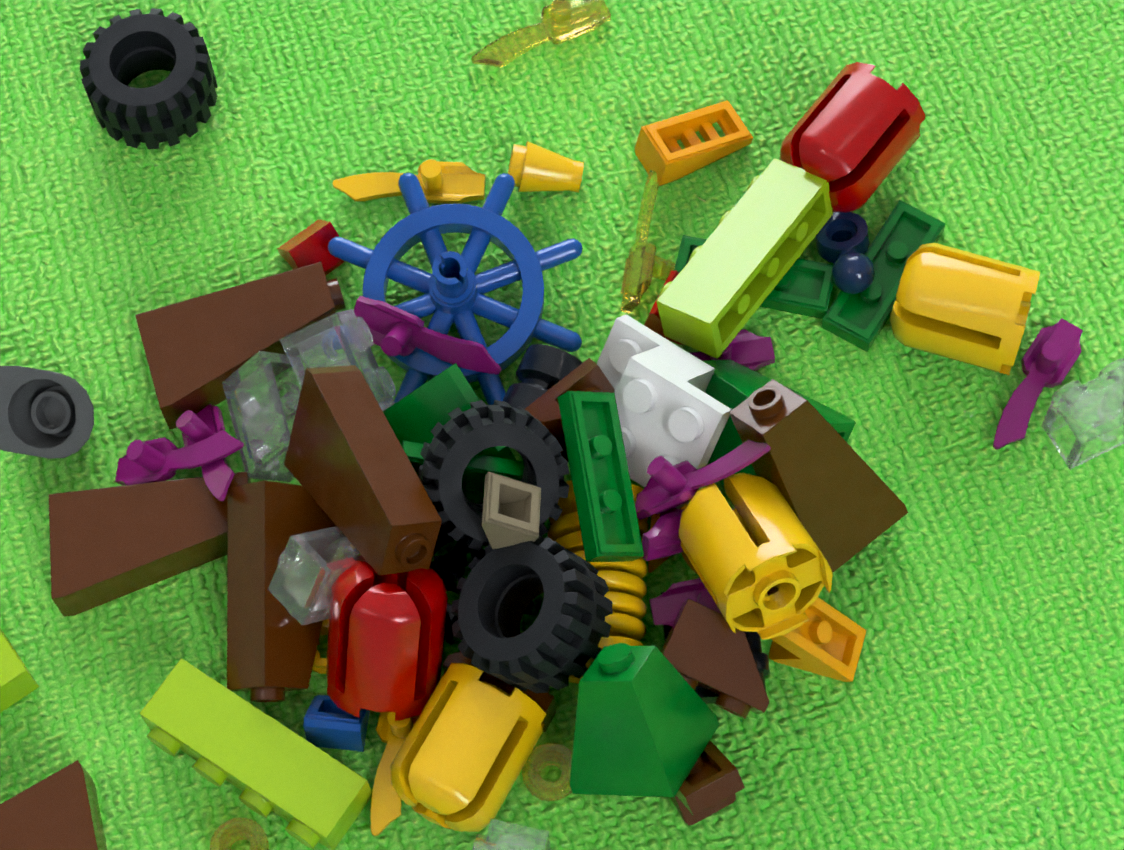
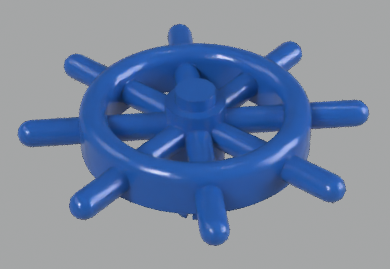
M410 172L404 173L398 180V186L410 215L390 228L374 250L343 237H334L328 243V251L331 255L366 269L363 279V297L386 303L389 279L425 293L394 307L419 318L433 314L427 328L445 335L448 334L452 323H455L460 338L484 345L490 356L502 370L510 366L521 356L533 338L567 352H575L581 347L582 339L579 334L542 319L544 309V280L542 271L579 257L583 250L580 241L571 238L535 252L523 233L510 221L501 216L515 186V180L510 174L502 173L496 177L481 208L456 203L430 207L417 176ZM466 233L470 235L460 255L457 252L447 250L441 234ZM422 242L433 273L431 274L399 260L413 246ZM489 242L498 246L511 259L510 262L475 275ZM521 280L523 293L520 309L483 295ZM474 314L506 326L509 329L500 339L487 347ZM351 322L329 331L324 341L330 350H340L366 340V337L356 323ZM418 347L411 354L404 357L401 355H387L393 362L407 371L393 404L425 384L426 380H431L453 364L442 361ZM459 367L468 383L479 382L488 405H493L494 400L503 401L506 391L499 374L476 372Z

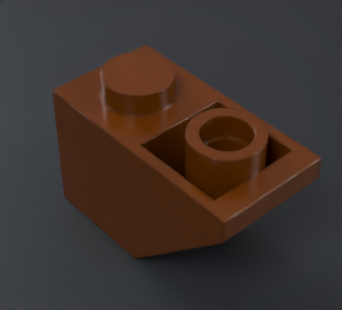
M688 598L683 602L661 649L662 654L694 691L698 685L717 694L718 697L714 703L716 706L746 719L749 711L757 714L765 713L769 699L744 631L735 628L736 633H734L722 614Z

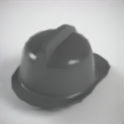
M0 366V450L47 459L66 458L78 452L89 440L94 426V407L87 391L75 379L62 373L23 366Z

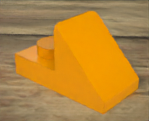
M818 597L804 611L809 618L806 623L785 635L771 638L773 641L769 658L774 662L839 681L853 682L867 630Z

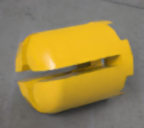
M938 243L923 244L907 259L900 279L896 301L890 315L894 338L910 348L1010 375L1011 367L1014 365L1031 306L1030 301L1032 294L1036 292L1040 272Z
M743 472L724 478L725 491L735 506L734 510H732L715 483L703 487L694 494L681 513L679 538L681 540V548L734 633H736L735 628L740 631L757 632L762 640H767L785 635L806 623L809 618L804 611L818 598L824 586L830 593L833 572L826 558L777 486L763 477Z
M451 663L390 765L391 784L404 803L410 805L416 813L428 821L459 832H480L493 822L541 736L544 726L542 722L546 713L534 700L515 687L510 695L495 685L479 681L483 671L477 667L464 663Z

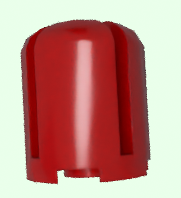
M855 62L846 65L788 133L781 144L779 160L805 169L806 172L829 182V196L833 212H851L864 206L920 137V125L926 118L919 100L909 88L902 83L896 90L885 80L871 74L876 67L873 64Z
M364 557L361 561H353L341 569L331 587L326 665L327 695L337 707L355 717H360V708L375 712H395V721L421 714L440 681L448 598L445 585L435 570L419 568L409 572L379 576Z

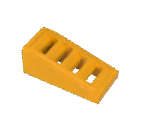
M727 100L642 126L635 145V154L654 184L658 187L676 181L750 145L753 136ZM717 122L726 136L720 137L712 124ZM699 131V133L705 140L704 143L701 142V140L695 132ZM678 140H681L685 149H681L677 143Z

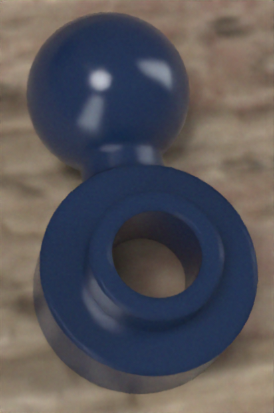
M834 212L815 236L817 251L823 259L834 263L832 278L835 285L845 293L858 294L865 291L872 284L875 275L873 263L865 255L869 248L868 226L866 221L856 213Z

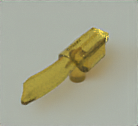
M554 0L550 5L543 8L541 23L515 30L500 37L472 56V63L501 68L522 54L548 41H551L552 44H561L595 31L600 25L611 20V13L604 0Z
M650 170L644 187L635 244L630 248L629 257L625 261L620 311L628 314L639 305L640 299L650 286L652 277L666 281L670 272L674 271L675 267L673 261L655 256L656 245L647 242L659 188L657 174L653 170Z

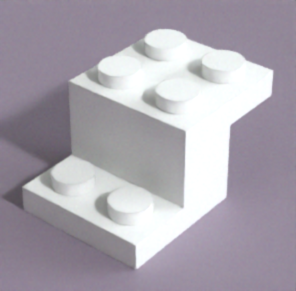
M624 315L616 318L597 365L615 389L614 393L630 478L646 487L651 478L647 473V468L659 456H663L673 466L686 460L697 470L705 467L730 416L729 412L732 410L705 393L715 368L630 316ZM689 501L677 506L676 508L680 509L689 503Z

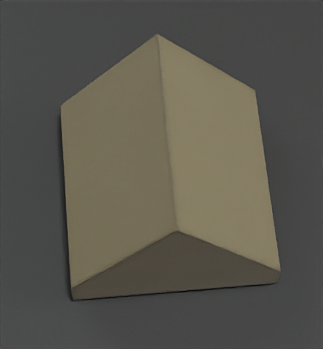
M488 472L485 475L482 527L492 549L527 541L535 542L539 538L540 487L492 472Z

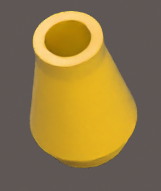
M527 141L526 146L513 144L508 174L514 178L518 192H579L584 162L572 160Z

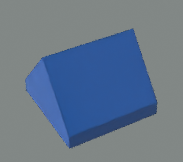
M317 694V696H314L304 716L303 727L306 740L316 747L364 752L370 710L360 708V717H355L337 707L329 696Z

